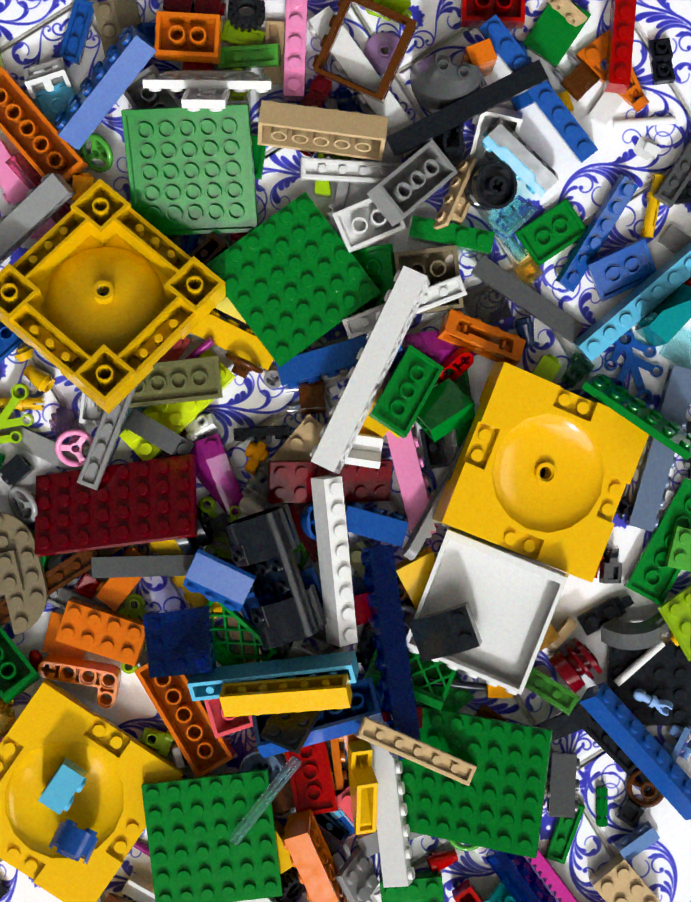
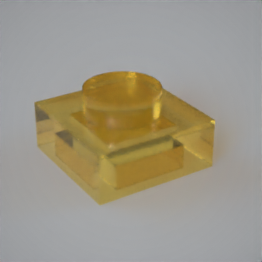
M531 257L514 270L521 281L527 286L543 274Z

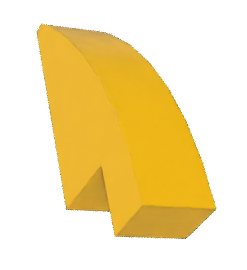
M365 740L348 742V773L354 830L356 835L376 832L378 781L372 768V747Z

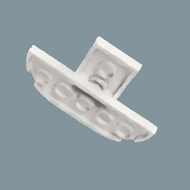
M177 70L158 74L156 78L155 74L143 78V88H149V91L152 92L161 91L162 88L170 89L172 92H180L185 89L181 99L182 108H187L188 111L192 112L200 111V108H208L209 111L219 112L222 109H226L230 89H234V92L239 93L246 92L247 89H255V92L265 93L271 90V78L263 75L262 79L260 75L248 71Z

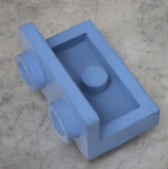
M646 821L637 826L630 834L623 836L615 846L626 861H630L658 841L660 837L649 821Z

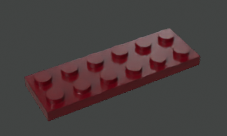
M381 459L379 469L344 464L340 474L311 462V460H269L267 502H313L311 478L324 475L342 476L344 502L390 501L392 460Z

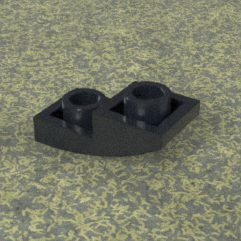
M670 37L649 40V59L653 86L674 83L675 74L672 64L673 52Z

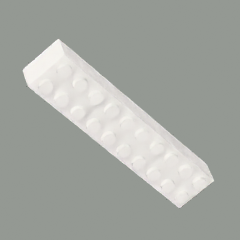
M403 266L402 270L398 269L393 280L396 283L393 289H389L385 295L384 301H386L384 308H380L376 314L375 320L377 323L374 329L370 328L367 333L366 340L368 342L365 348L361 347L356 359H358V363L348 373L347 378L349 382L339 392V403L337 407L333 406L329 413V418L331 419L328 426L324 425L319 437H321L319 445H315L311 451V462L334 473L340 474L430 285L426 275L409 267Z

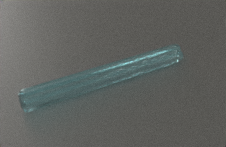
M292 756L232 832L229 840L233 844L238 845L299 768L301 761L297 757Z

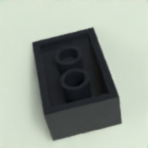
M468 602L408 621L422 662L461 653L479 647L482 643Z

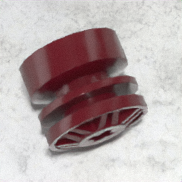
M574 637L571 641L576 649L572 650L568 644H565L564 646L568 652L567 656H564L560 651H556L548 660L571 690L576 693L585 686L581 676L585 674L593 680L594 676L589 671L591 668L598 675L603 671L599 666L597 658L589 648Z

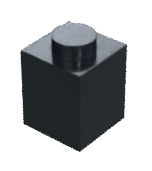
M17 454L0 469L1 478L7 485L15 486L32 473L35 468L23 454Z

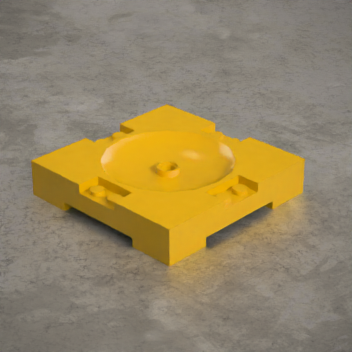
M98 179L70 206V212L13 265L7 264L0 271V321L26 344L34 347L56 366L63 376L109 414L153 370V365L180 338L183 340L226 297L225 281L193 256L191 258L133 210L131 204L103 180ZM104 292H107V293H108V294L105 295V296H101V295H100L101 293H104Z
M495 362L492 365L478 402H480L452 477L450 480H447L432 520L592 583L615 525L612 523L626 484L631 483L649 434L608 406L567 391L555 383L509 363ZM541 468H544V469H545V474H544V476L541 478V476H540V470H541Z
M44 679L0 742V858L34 880L33 883L63 902H97L123 864V860L146 828L142 783L181 779L183 768L178 769L176 763L164 755L158 754V751L139 742V740L81 703L78 698L51 680ZM66 757L87 771L85 775L87 780L80 793H74V802L68 811L63 810L59 815L39 802L38 799ZM66 819L77 823V828L85 830V828H89L97 832L96 838L99 840L88 864H83L85 859L80 858L77 862L57 853V847L54 845L52 849L48 847L60 822L64 823Z

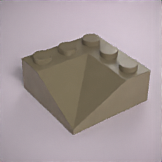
M456 245L394 252L396 272L398 269L402 270L403 266L409 267L426 275L430 282L429 286L460 275ZM463 297L416 315L447 312L450 309L462 310L464 308Z

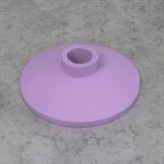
M377 33L365 45L364 55L377 73L385 74L400 40L392 33ZM387 48L389 52L382 54L381 49Z

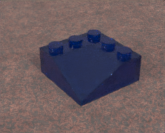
M210 605L149 611L143 614L150 678L213 672L217 668Z

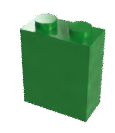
M448 378L432 389L415 421L436 442L476 415L474 410L475 402L471 396L464 394L462 387L458 383H454Z

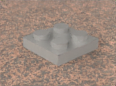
M361 849L354 850L335 875L349 902H366L380 883Z

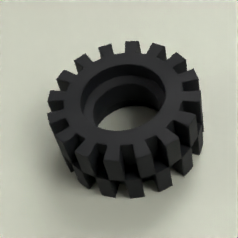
M229 0L228 20H230L231 26L234 25L236 30L240 27V32H244V29H247L249 33L251 28L254 31L258 30V26L261 27L265 20L264 0ZM250 7L254 10V14L243 16L239 13V9Z
M291 867L281 874L283 896L276 897L279 902H296V898H300L302 892L305 893V885L300 883L296 867Z

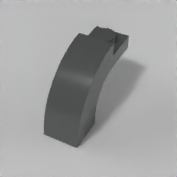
M134 408L123 424L128 430L173 456L187 455L195 445Z
M660 612L645 621L637 623L626 622L615 616L601 625V642L623 650L647 649L661 643V634L669 630V627Z

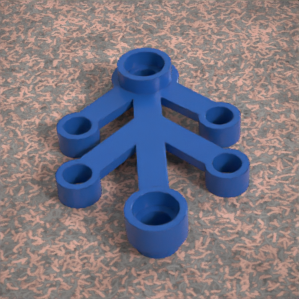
M628 330L623 334L627 337L625 343L621 342L620 338L614 342L616 346L610 359L605 361L604 368L607 371H614L618 366L617 360L622 351H624L626 359L616 379H613L611 382L619 381L621 386L624 387V380L630 370L637 389L635 398H640V395L644 393L647 396L644 402L646 405H649L653 401V393L645 388L638 367L650 372V375L655 378L663 374V368L660 365H653L634 355L632 348L643 352L646 358L654 357L657 350L652 345L648 346L635 340L633 332ZM648 348H651L653 350V354L651 356L648 355L646 352ZM609 361H612L614 363V367L612 369L608 368L607 366ZM655 367L660 370L658 375L653 373Z

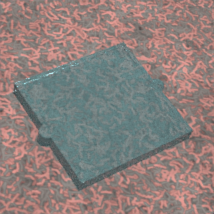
M681 328L667 344L663 345L659 355L683 368L691 370V332Z

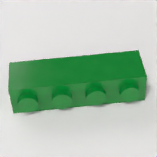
M414 215L412 217L408 236L409 240L443 247L456 245L457 250L489 256L491 253L495 232L449 223L448 226L436 230L433 228L436 220Z

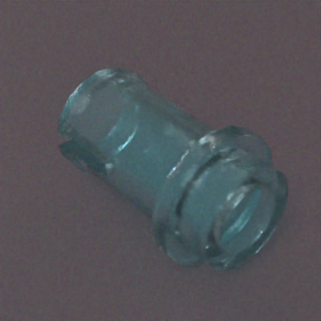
M513 236L502 244L514 257L513 260H517L518 263L528 256L527 250L523 249Z

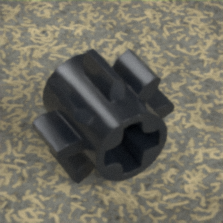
M624 496L619 503L623 504L620 512L616 510L615 515L618 514L620 520L623 519L624 514L630 515L628 509L633 504L626 502L628 496Z

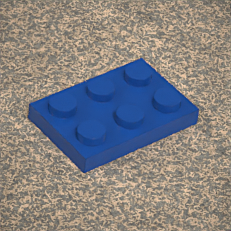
M643 237L586 263L598 297L602 302L640 285L657 271L646 239Z

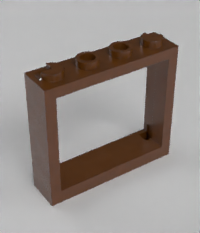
M339 0L337 6L340 8L337 15L333 14L329 22L331 29L328 35L325 34L320 44L322 47L321 52L314 57L313 71L331 81L380 103H384L418 23L416 20L371 0ZM352 3L405 26L377 92L324 69Z

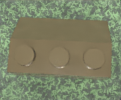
M107 0L92 4L104 54L111 44L115 45L120 39L118 36L123 28H128L130 24L137 28V25L141 23L136 0Z

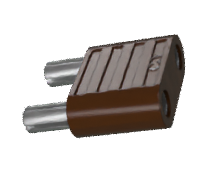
M570 53L567 58L576 68L568 76L558 67L552 73L561 81V86L566 91L568 90V93L578 102L600 80V77L584 60L581 62L573 53Z
M323 380L308 384V381L300 383L299 389L285 390V393L299 392L300 405L286 407V409H300L287 410V413L301 412V415L326 413Z

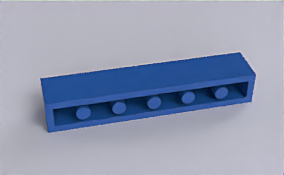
M367 334L297 355L281 368L276 363L281 385L284 388L288 387V390L300 387V383L308 381V384L320 381V377L328 375V378L339 376L340 371L348 369L349 372L358 363L356 357L361 347L365 348L368 342L366 340ZM402 344L395 359L400 357V353H404Z

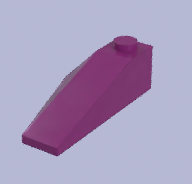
M439 331L406 334L403 340L405 349L411 345L440 365L460 347L437 338Z
M217 433L194 442L193 444L195 445L189 454L196 456V477L228 517H230L229 509L234 505L239 506L244 496L221 434ZM233 508L232 514H239V509Z

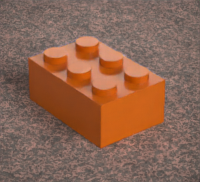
M156 11L154 45L156 52L154 55L157 60L220 64L221 15Z

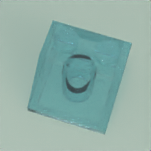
M517 195L500 212L494 211L487 218L489 222L486 226L491 232H495V236L504 243L538 211V208L522 196Z

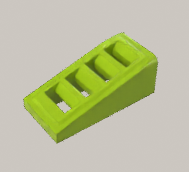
M318 153V158L325 159L324 153ZM315 180L314 195L331 198L329 181Z

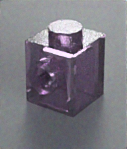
M68 406L55 409L56 413L51 414L52 419H49L51 430L55 431L56 438L67 430L79 429L75 409L68 410Z

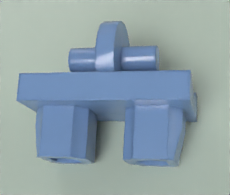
M673 724L669 734L679 740L676 746L665 741L662 747L675 762L683 749L684 752L681 757L687 760L691 753V739L688 745L685 743L691 733V728L687 726L684 728Z

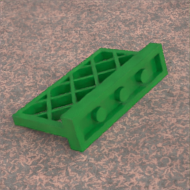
M209 601L183 629L222 666L246 664V658L255 659L256 662H260V659H263L261 662L268 661L278 651L277 647L269 648L271 652L268 655L259 654L258 646L263 645L258 630L237 611H230L219 602L217 603L222 606V612H213L212 604L214 602ZM201 616H208L210 625H204L200 622L199 618ZM214 617H223L224 626H215ZM228 617H234L238 622V626H228ZM215 630L225 631V639H219L216 636ZM229 631H239V640H230ZM243 631L250 632L253 635V641L244 640ZM231 644L240 645L241 653H235L231 650ZM244 645H254L255 654H245Z
M382 632L363 679L372 677L374 683L441 711L457 670L452 669L451 674L443 677L438 665L444 662H434L435 665L423 669L419 659L420 655L414 653V658L404 661L400 650L406 646L399 648L397 643L404 645L405 641ZM385 638L392 640L396 648L386 654L382 647ZM397 651L402 663L391 667L387 655ZM384 657L388 669L382 672L373 669L376 660ZM417 659L421 671L410 675L406 663ZM403 665L408 676L398 679L395 677L392 669ZM436 667L440 679L429 683L425 671ZM423 673L427 684L421 687L415 686L411 677ZM449 677V680H448L447 685H446L444 679H446V678ZM409 678L411 684L408 683V682H405L404 680H406V679ZM441 680L445 687L442 696L435 694L431 687L432 684ZM428 686L430 691L425 690L423 688Z

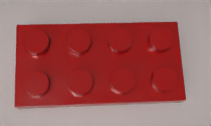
M326 741L303 747L299 754L292 751L285 752L296 813L311 809L314 815L338 811L339 806Z

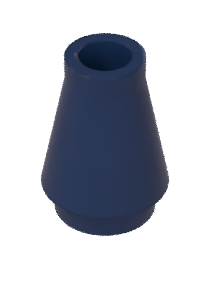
M531 316L516 319L514 327L518 336L526 340L524 348L535 346L534 321H532Z

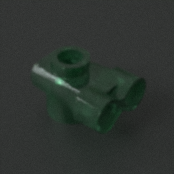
M575 352L570 358L571 363L561 378V381L570 388H573L581 381L585 374L589 375L595 367L578 352Z

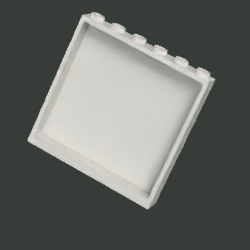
M450 527L447 529L414 619L468 602L482 643L479 647L432 659V661H442L453 670L461 669L472 678L480 677L491 686L497 687L499 685L506 688L505 691L510 694L522 695L569 574ZM410 629L404 646L408 647L410 652L419 654Z

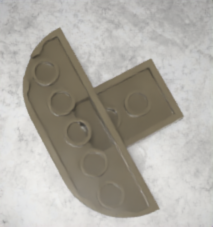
M0 512V596L5 595L13 632L16 635L31 628L39 620L47 605L48 587L41 557L34 555L35 536L25 522H22L12 514Z

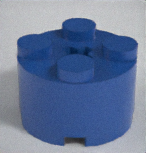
M66 819L64 823H59L48 847L52 849L54 845L57 847V853L77 862L80 858L85 859L83 864H88L99 839L96 838L97 832L89 828H85V830L77 828V823Z

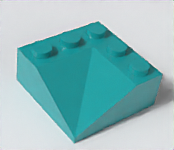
M685 284L678 287L657 305L651 314L644 316L637 323L639 327L636 332L654 347L667 344L691 318V287Z

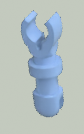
M636 689L633 692L634 699L648 703V706L651 708L656 707L665 716L669 715V709L673 710V704L668 700H658L657 696H650L641 689Z

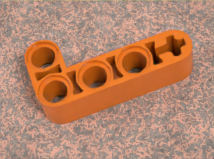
M55 654L46 655L38 665V673L42 678L98 688L96 700L101 708H111L118 697L121 670L116 665ZM65 667H70L74 672H68ZM86 671L93 672L94 676H89ZM110 674L114 676L115 679L111 680L107 678L106 675ZM106 693H107V694H109L112 698H111V699H108V698H106L103 694H106Z

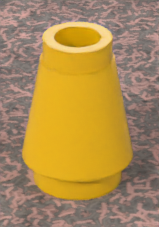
M28 365L23 372V375L39 392L47 393L55 383V379L52 378L51 374L32 365Z

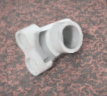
M214 414L201 415L193 420L185 428L187 439L194 443L199 441L200 437L205 434L207 436L215 435L219 425Z

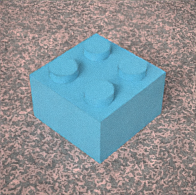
M65 757L42 791L38 801L59 815L63 810L67 812L74 802V793H80L86 784L87 778L85 775L87 771Z

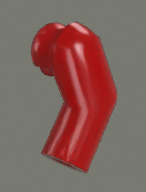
M34 649L29 652V663L38 672L37 668L43 656L39 650Z

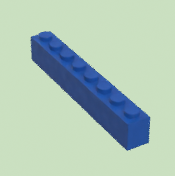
M496 14L478 28L485 40L490 38L495 53L511 73L533 63ZM547 81L526 91L527 95L578 162H584L598 150Z
M605 682L587 688L579 703L685 820H691V778Z

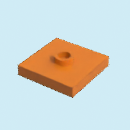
M52 611L42 652L83 659L85 650L55 641L63 613Z

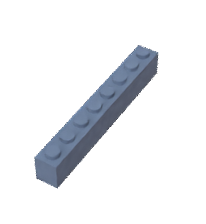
M671 365L668 369L657 410L664 415L665 419L676 422L681 426V429H684L688 417H685L687 409L691 408V370ZM649 436L630 503L633 506L629 507L628 512H630V515H627L625 521L626 525L651 532L658 526V511L664 505V490L669 487L671 477H669L670 469H673L676 463L675 452L652 436Z

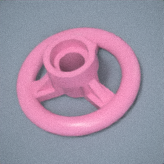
M70 429L63 432L55 442L57 457L68 466L82 467L86 459L82 453L85 448V441L87 440L91 446L93 437L80 429ZM72 436L69 439V443H62L65 438ZM62 451H70L77 456L79 461L66 458Z

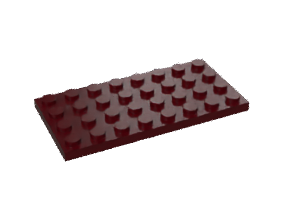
M194 454L109 465L105 469L98 490L76 483L82 469L36 476L35 501L38 514L35 517L34 555L37 557L198 537L196 456Z

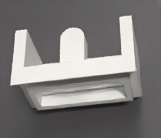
M62 57L52 58L47 62L38 65L34 64L23 70L24 83L32 99L36 98L35 84L43 82L48 92L53 91L54 85L51 80L53 78L63 76L67 87H72L69 72Z

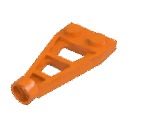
M609 30L576 54L581 62L584 60L600 77L599 81L604 85L606 72L601 69L600 63L607 59ZM631 65L630 82L632 87L625 94H617L638 112L648 105L650 101L644 95Z

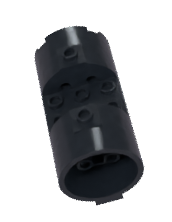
M288 504L253 513L223 525L230 545L231 558L236 568L247 566V572L256 576L253 583V592L258 602L250 606V611L263 648L280 647L284 645L283 643L297 642L320 632L327 622L315 585H304L293 553V550L301 543Z

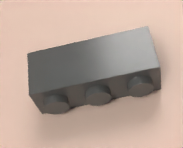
M550 751L546 812L549 817L574 818L575 813L578 812V800H575V791H579V779H576V770L579 771L580 759L573 752Z

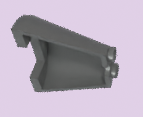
M439 53L414 63L411 68L410 83L412 92L419 105L429 114H433L488 86L478 66L466 62L455 66L451 63V57Z

